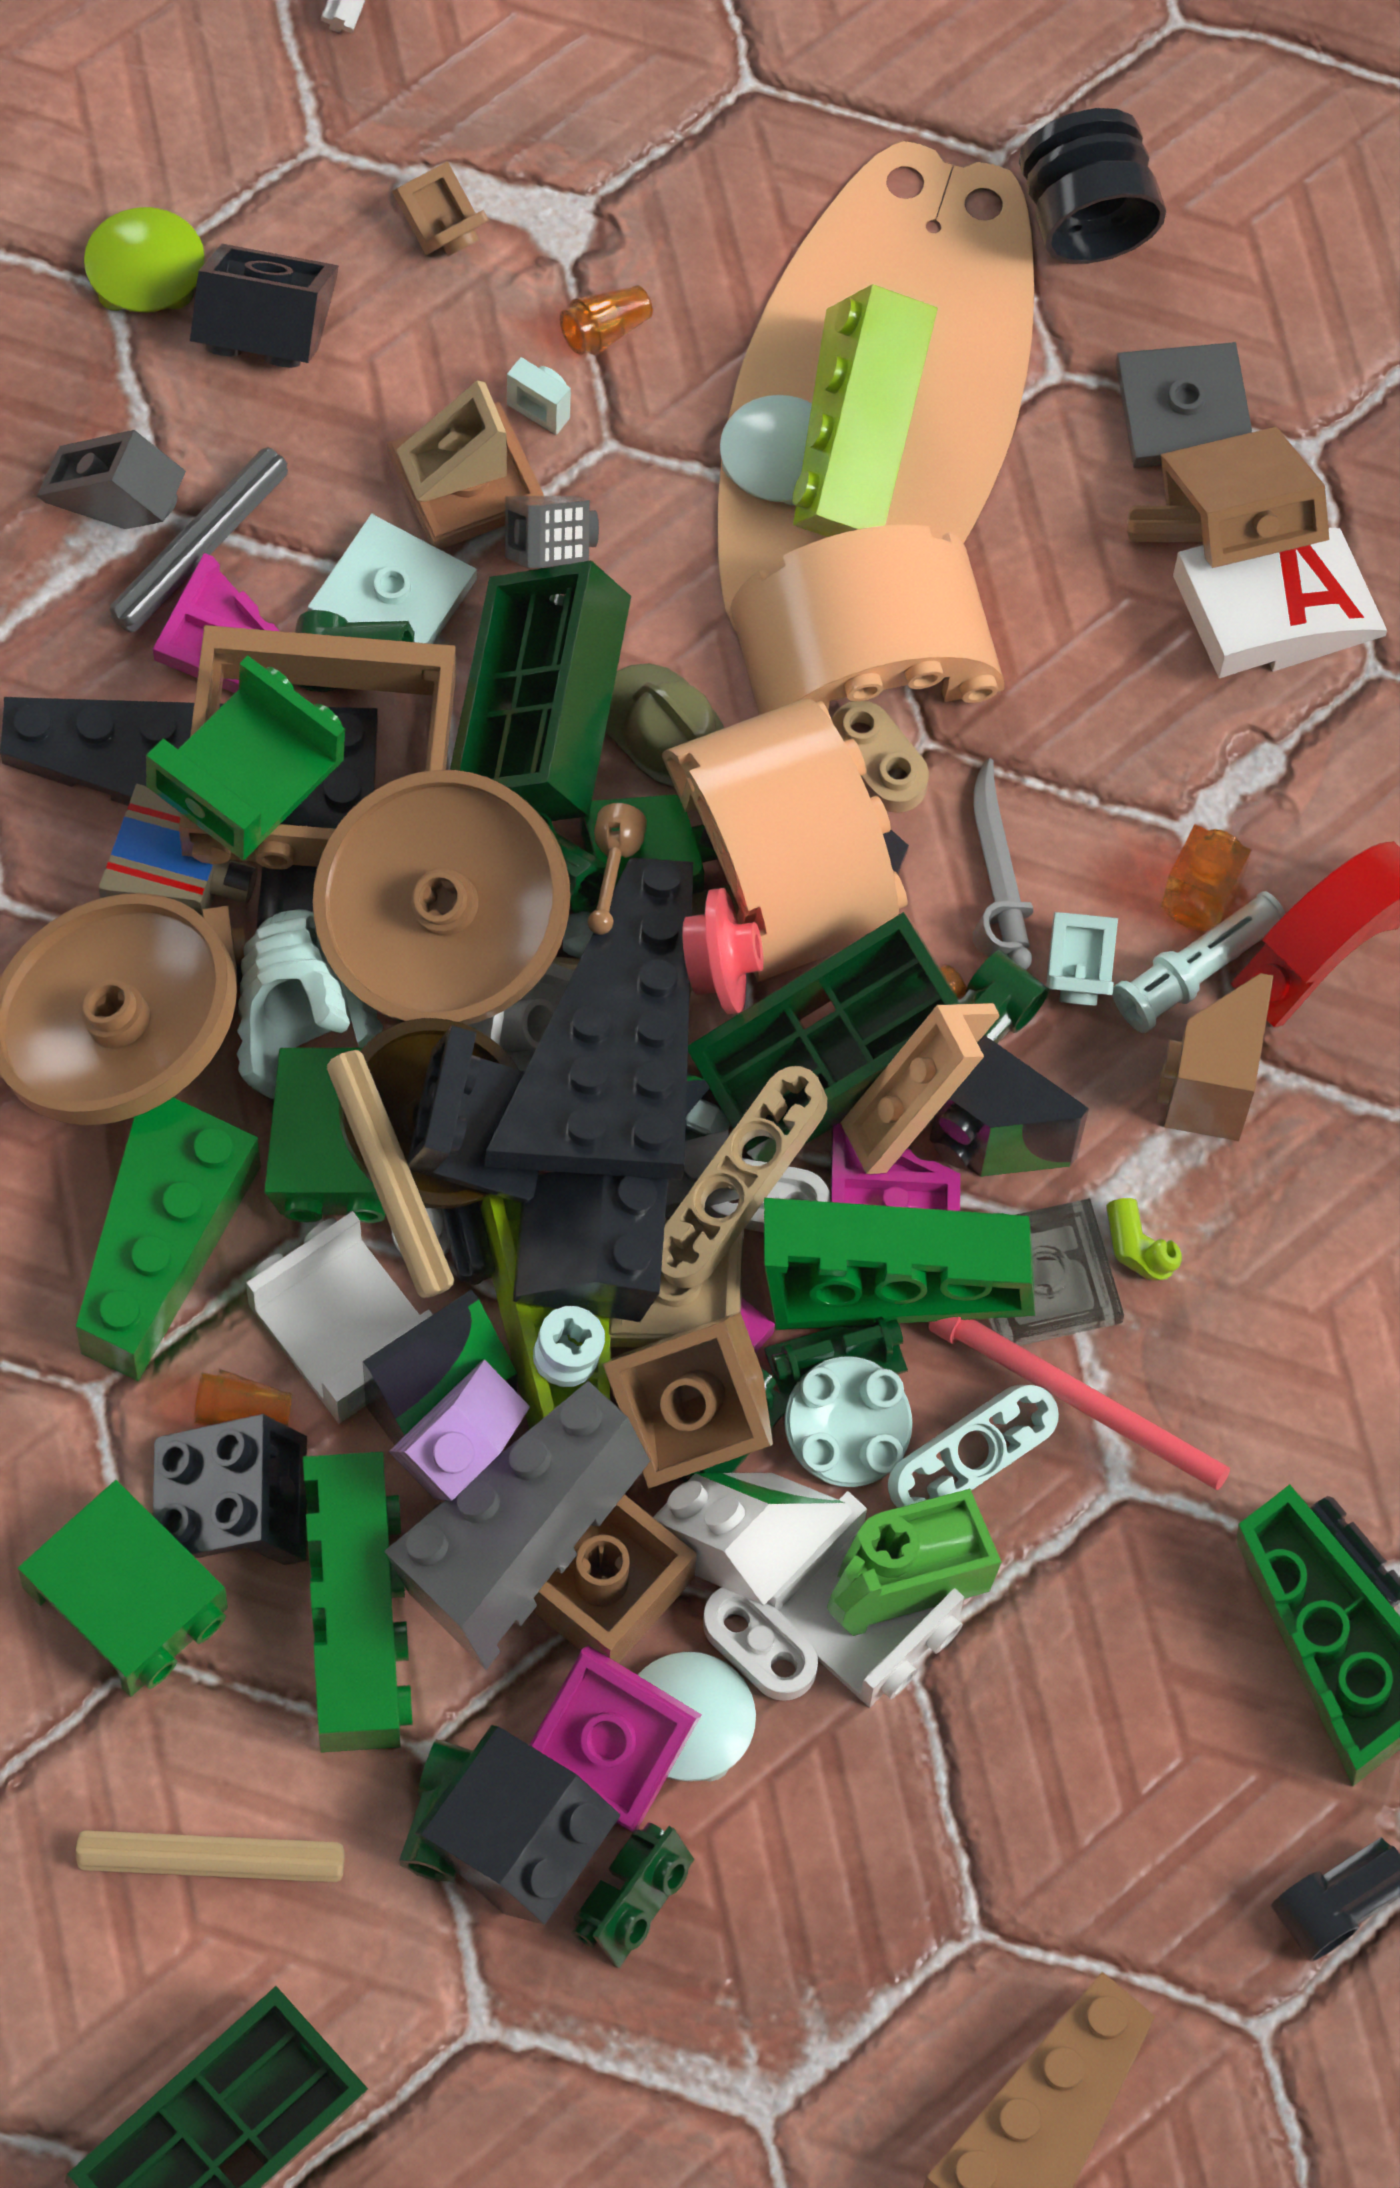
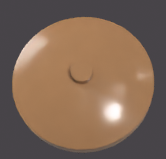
M432 770L406 775L381 786L363 798L348 812L331 835L317 868L313 892V913L317 936L322 951L337 977L361 1001L381 1014L400 1022L420 1018H439L470 1025L491 1018L508 1009L533 989L552 964L566 931L570 909V883L562 850L545 820L531 805L503 784L478 774L458 770Z
M143 893L113 895L93 900L62 914L44 926L22 946L0 978V1076L17 1098L28 1108L44 1117L67 1124L100 1125L114 1123L138 1116L163 1104L187 1087L204 1070L220 1048L228 1032L236 1005L237 986L234 966L227 949L204 917L182 902L164 896Z

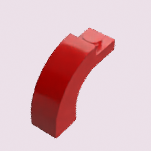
M1394 841L1379 843L1352 857L1302 897L1261 939L1266 944L1231 982V985L1237 989L1260 973L1273 975L1266 1019L1273 1027L1283 1026L1328 974L1357 947L1381 932L1397 930L1400 927V847Z

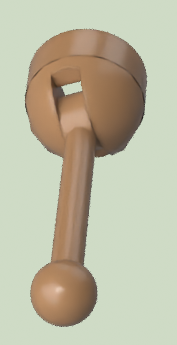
M613 803L604 806L598 812L594 829L595 843L600 851L608 857L597 910H594L588 917L589 929L598 935L608 933L613 926V917L609 910L621 856L625 858L631 857L640 849L644 842L647 828L645 815L636 807L624 803ZM611 828H620V831H612Z

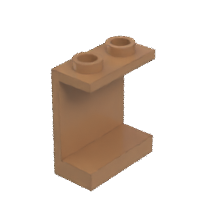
M1277 427L1161 454L1166 506H1194L1200 513L1204 556L1212 568L1330 540L1325 484Z

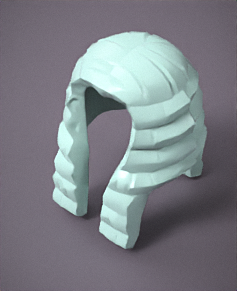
M297 909L275 914L273 917L265 920L259 926L255 935L245 944L243 948L244 958L240 965L243 975L240 982L241 997L238 1001V1013L242 1020L237 1031L243 1042L237 1052V1056L240 1061L238 1070L241 1077L254 1090L274 1099L280 1048H296L330 1031L343 1033L347 1030L351 1021L359 1047H364L372 1038L382 1032L383 1025L377 1018V1011L355 996L342 983L329 965L317 936L313 912Z

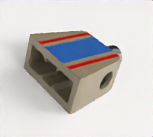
M136 784L101 879L99 894L100 898L133 893L164 896L182 902L203 917L202 909L211 907L215 895L248 904L255 887L258 869L257 867L232 860L222 864H208L198 861L191 856H182L179 832L181 813L146 786Z

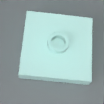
M371 514L309 604L308 611H330L344 617L348 622L409 621L415 632V642L434 644L477 580V569Z

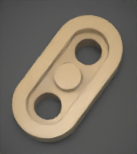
M851 701L842 705L834 713L831 720L843 741L854 739L862 753L866 774L862 775L861 778L869 797L878 796L888 812H906L918 806L926 795L929 779V770L923 757L885 710L870 701ZM861 722L869 725L872 730L861 734L855 732L851 726ZM894 768H900L906 771L908 776L898 780L890 777L887 772Z

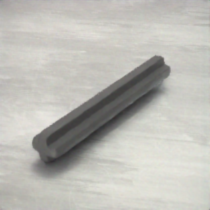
M272 448L261 449L110 605L109 610L113 621L129 633L137 631L195 571L203 554L210 555L287 476L288 463Z

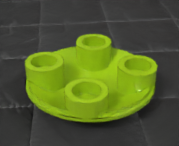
M153 207L127 209L106 219L91 235L84 255L86 275L91 286L97 292L100 303L107 309L114 311L124 309L133 312H155L166 308H183L193 299L194 288L197 286L198 271L205 262L203 245L194 228L180 216L167 210Z

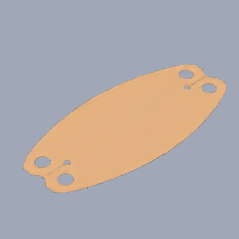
M902 141L875 155L847 183L817 221L785 269L766 305L746 352L737 380L728 420L740 407L760 397L787 395L812 403L826 309L869 285L874 284L938 307L885 525L929 526L932 537L942 539V535L950 532L957 536L964 544L991 493L1013 437L1025 387L1032 342L1034 313V269L1030 219L1025 195L1016 177L1010 170L994 164L976 162L964 168L955 165L953 167L952 164L944 163L936 150L921 144ZM899 167L913 168L922 175L924 188L920 194L913 198L903 199L896 197L888 190L886 185L889 173ZM950 173H951V177H950V180H949V183H948V186H947V189H946V192H945V195H944V191H945V188H946V185H947V182H948V179H949V176H950ZM980 188L996 192L1003 203L1000 214L994 219L987 221L972 217L965 207V199L968 194ZM938 213L936 221L940 223L941 230L937 233H930L926 229V224L931 220H935ZM721 459L718 493L719 574L725 610L736 631L730 607L740 587L759 570L766 571L767 577H769L785 565L783 555L809 543L826 538V536L793 525L796 505L763 500L741 489L732 479L727 477L723 471Z

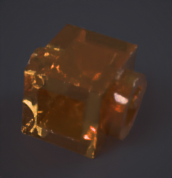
M1194 824L1168 876L1161 907H1163L1170 918L1184 927L1197 931L1212 929L1215 925L1224 921L1243 883L1252 849L1243 846L1235 836L1219 829L1207 830Z

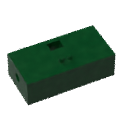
M592 560L489 577L450 770L478 774L503 784L517 793L536 811L545 813L551 821L589 816L632 597Z
M902 912L688 1045V1053L707 1082L733 1129L770 1078L778 1071L792 1066H801L811 1070L818 1077L825 1091L827 1110L821 1122L805 1144L833 1128V1126L841 1123L937 1005H957L962 1003L919 932L906 914ZM831 1001L836 1010L808 1028H805L801 1019ZM806 1087L798 1094L788 1090L783 1095L788 1106L784 1116L795 1104L801 1105L804 1108L809 1104L810 1101L805 1093ZM767 1115L765 1119L774 1122L784 1135L790 1133V1130H788L783 1121L784 1116L777 1123L771 1115ZM757 1136L750 1139L744 1148L754 1160L768 1163L776 1152V1142L767 1136Z
M275 1986L66 2174L64 2182L69 2188H236L219 2168L246 2144L264 2166L240 2188H264L359 2102L368 2088L282 1991Z

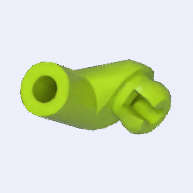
M1120 1198L1106 1205L1115 1258L1150 1281L1165 1280L1172 1276L1173 1271L1178 1269L1182 1262L1180 1248L1172 1240L1167 1243L1163 1239L1155 1241L1143 1234L1137 1200L1133 1198Z

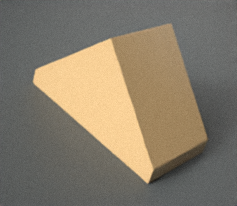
M474 382L397 449L403 468L418 501L427 502L507 476L506 431L485 382Z

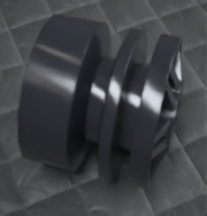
M1093 108L1073 112L1049 122L1033 133L1022 146L1019 165L1023 176L1027 180L1028 194L1036 204L1035 216L1045 248L1052 258L1066 263L1079 264L1110 260L1135 250L1150 240L1164 224L1166 208L1156 177L1148 167L1149 155L1142 143L1143 136L1133 115L1112 108Z

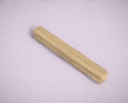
M359 1050L341 1053L331 1059L327 1065V1070L416 1291L422 1298L434 1297L444 1293L454 1284L453 1275L365 1058Z
M84 1830L79 1833L77 1839L76 1862L78 1868L90 1871L338 1882L341 1880L344 1871V1848L338 1842Z

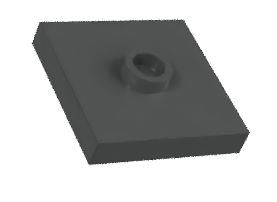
M1236 342L1121 352L1117 354L1116 369L1133 468L1162 466L1161 454L1252 433Z

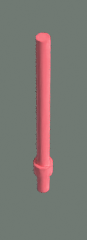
M953 1317L928 1322L930 1332L951 1344L956 1343L958 1340L1034 1385L1044 1388L1053 1396L1213 1489L1219 1490L1228 1478L1230 1467L974 1319L961 1320V1317Z

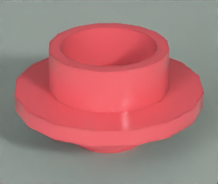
M725 888L709 890L706 898L705 914L685 917L683 922L682 936L686 969L691 987L696 995L717 993L721 1007L726 1014H736L743 1011L746 1001V973L763 970L764 956L761 935L755 922L738 923L731 897Z

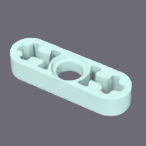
M1014 1385L1005 1389L899 1461L892 1469L888 1479V1492L892 1502L899 1508L925 1501L926 1499L923 1497H910L908 1490L915 1485L911 1474L915 1471L918 1474L930 1475L944 1466L958 1478V1481L954 1484L952 1476H940L927 1486V1491L930 1495L929 1499L969 1488L973 1490L1046 1440L1054 1432L1059 1418L1055 1399L1047 1390L1039 1386ZM1019 1400L1022 1403H1036L1038 1410L1031 1416L1034 1424L1032 1429L1029 1426L1017 1425L1002 1434L998 1428L989 1422V1418L993 1417L994 1424H1007L1017 1417L1020 1413L1019 1406L1017 1405ZM971 1431L981 1433L986 1438L989 1446L986 1461L975 1469L966 1467L958 1455L960 1440ZM1005 1439L1010 1442L1009 1447H1006ZM939 1452H940V1454H941L942 1461H940V1460L936 1457V1455H937Z

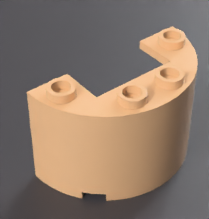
M901 524L857 529L826 537L783 555L785 565L769 577H767L766 571H757L740 587L731 603L730 609L759 715L804 698H809L814 702L822 701L828 710L829 703L832 700L848 698L850 701H865L878 696L886 689L905 685L912 689H923L936 685L943 678L942 695L944 702L963 699L967 703H977L990 699L998 691L1004 690V679L966 547L957 536L950 532L942 535V539L932 537L929 526Z
M804 698L672 747L662 753V758L685 812L697 808L739 906L737 914L738 923L755 922L759 928L763 946L764 965L762 971L753 972L757 982L843 950L899 915V909L907 906L908 901L904 886L898 874L892 869L883 837L884 833L891 830L887 811L878 796L869 797L861 778L862 775L866 774V767L857 743L854 739L843 741L822 701L814 702L809 698Z

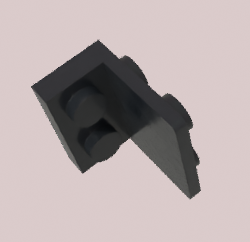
M452 1025L431 1050L407 1157L408 1167L410 1171L517 1202L528 1203L534 1197L539 1174L538 1170L485 1167L486 1150L525 1071L472 1055L477 1032Z
M264 1414L158 1437L154 1443L153 1516L195 1558L248 1548L282 1565L306 1561L307 1498L303 1456H307V1436Z

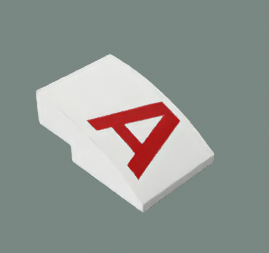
M1329 528L1330 540L1216 568H1212L1205 559L1203 545L1178 552L1173 577L1218 678L1269 663L1274 672L1386 636L1387 629L1340 528Z

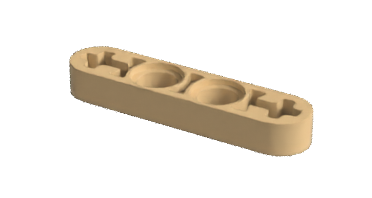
M792 1066L778 1071L770 1078L666 1223L664 1228L661 1274L670 1284L680 1288H692L702 1284L711 1276L761 1206L764 1197L768 1196L823 1119L827 1110V1096L818 1077L811 1070L801 1066ZM806 1087L805 1093L810 1101L805 1108L795 1104L784 1116L788 1106L783 1095L788 1090L798 1094ZM767 1115H771L777 1123L784 1116L783 1121L788 1130H790V1133L784 1135L774 1122L765 1119ZM757 1136L772 1138L776 1142V1152L768 1163L761 1166H752L742 1160V1150L750 1139ZM720 1188L735 1190L739 1194V1203L731 1215L724 1218H714L705 1212V1202L713 1191ZM697 1219L708 1232L716 1235L714 1239L710 1240L703 1231L696 1239L698 1233L693 1225L690 1224L691 1221ZM696 1239L693 1244V1250L698 1256L697 1261L693 1264L682 1261L675 1268L676 1262L671 1255V1251L676 1246L686 1250Z

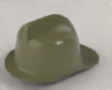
M650 663L627 666L617 671L605 731L641 771L655 782L675 787L662 758V753L672 747L721 730L724 726L706 696L669 668Z

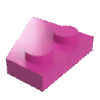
M204 553L153 648L154 661L198 678L204 625L270 631L279 630L274 624L266 622L260 616L258 606L244 591L239 593L220 572V564L215 558ZM223 678L222 688L236 693L239 690V680Z
M841 1123L833 1126L830 1202L960 1211V1173L935 1161L921 1160L910 1149H906L887 1173L866 1174Z

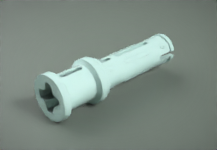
M1262 891L1255 899L1221 923L1215 925L1211 930L1180 952L1169 951L1160 953L1154 958L1153 967L1133 981H1120L1113 987L1112 996L1119 1012L1134 1029L1141 1033H1147L1156 1025V1018L1178 1002L1188 1004L1197 996V992L1200 990L1199 984L1259 942L1285 915L1283 907L1272 894Z

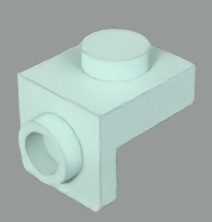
M1063 912L1053 913L1046 986L1049 989L1060 990L1059 1002L1097 1005L1098 994L1113 995L1114 982H1112L1118 918Z

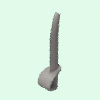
M989 758L981 767L976 780L974 813L995 902L986 908L973 931V943L981 953L988 957L997 950H1001L1026 970L1032 963V954L1028 950L1030 944L1024 919L1031 916L1034 910L1032 903L1021 902L998 806L994 780L993 760ZM999 923L1003 941L995 937L991 931L990 924Z

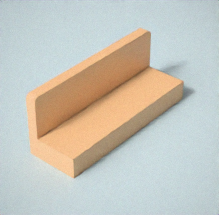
M993 1003L937 1005L841 1121V1125L866 1174L887 1173L983 1059L984 1055L977 1043L1000 1016Z

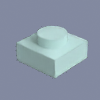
M520 357L507 373V405L557 435L570 419L571 388L567 386L564 379L554 370L546 366L538 368Z

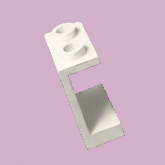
M353 1211L339 1221L330 1218L319 1223L306 1235L303 1245L285 1257L282 1254H276L267 1258L254 1269L251 1274V1280L246 1282L249 1307L338 1424L366 1406L363 1361L433 1315L429 1309L419 1315L361 1240L360 1220Z
M847 1491L839 1500L847 1503L852 1513L777 1591L769 1602L812 1642L817 1652L818 1661L870 1708L883 1694L887 1695L890 1699L895 1698L911 1682L918 1671L913 1664L928 1648L932 1649L935 1653H939L952 1641L963 1625L958 1618L960 1617L964 1596L954 1588L936 1607L869 1625L866 1633L853 1636L841 1626L829 1613L827 1604L840 1579L837 1575L842 1561L859 1529L865 1523L867 1508Z

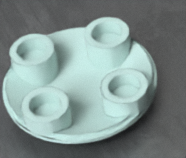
M771 395L752 400L740 407L727 421L721 436L720 454L723 471L727 477L732 479L741 489L757 498L794 505L792 501L793 491L802 470L812 403L794 396Z
M837 1357L815 1365L800 1378V1382L796 1383L786 1406L785 1430L793 1454L809 1473L832 1485L858 1487L880 1480L889 1474L894 1466L903 1459L912 1433V1413L908 1398L904 1392L903 1382L892 1370L884 1369L880 1365L863 1358Z
M680 1652L666 1655L650 1663L638 1674L641 1678L702 1714L667 1778L678 1781L703 1780L711 1782L723 1777L729 1768L735 1765L744 1755L755 1730V1704L744 1679L724 1661L711 1655L697 1652Z

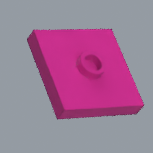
M588 1645L581 1650L529 1745L576 1773L621 1815L617 1823L633 1832L640 1827L702 1714Z

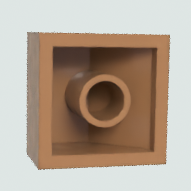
M1260 973L1187 1020L1182 1042L1169 1041L1156 1103L1168 1105L1165 1128L1235 1141L1240 1140L1255 1092L1273 975Z
M741 1312L624 1352L603 1364L618 1407L630 1420L650 1459L649 1464L642 1471L648 1489L773 1444L763 1372Z

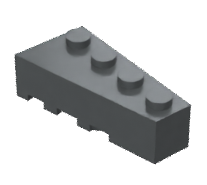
M587 1381L496 1457L452 1501L445 1500L384 1552L408 1593L487 1670L501 1652L497 1646L498 1642L513 1623L521 1626L537 1606L533 1599L554 1571L561 1574L577 1556L574 1546L590 1525H601L649 1464L650 1459L628 1417L595 1386Z

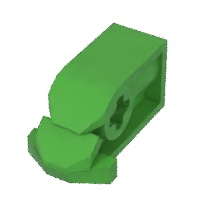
M971 1489L884 1511L866 1520L842 1561L837 1575L840 1579L827 1604L829 1613L841 1626L853 1636L866 1633L869 1625L936 1607L954 1588L964 1596V1599L990 1592L1002 1562Z

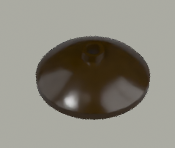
M414 1019L385 1029L360 1050L370 1070L406 1162L431 1050L452 1025L477 1032L472 1055L518 1069L512 1058L501 1046L477 1029L448 1019ZM339 1100V1120L346 1146L357 1166L372 1181ZM410 1171L425 1208H458L473 1204L490 1195L486 1192Z

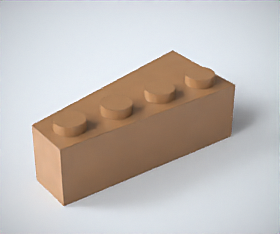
M1101 1972L926 2177L923 2188H1074L1149 2032L1155 2015L1104 1972Z

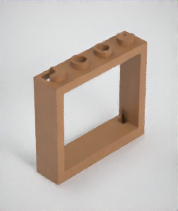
M204 625L191 736L220 708L223 678L239 680V663L248 655L265 669L273 667L280 671L291 684L432 695L433 701L425 771L446 770L456 679L455 646ZM183 814L180 815L179 832L182 856H191L198 861L208 864H222L229 860L243 861ZM280 824L244 861L257 862L259 865L270 869H287L292 865L318 867L322 853L335 829Z

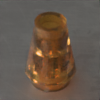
M635 285L631 288L571 300L569 308L562 310L560 313V327L567 344L576 354L583 355L588 352L592 355H598L644 321L650 319L653 315V307L647 292L641 286Z
M220 1368L217 1375L202 1372L197 1389L193 1423L210 1426L264 1414L288 1426L292 1393L279 1391L277 1388Z

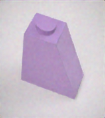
M483 1359L389 1453L434 1499L452 1501L502 1452L530 1406Z

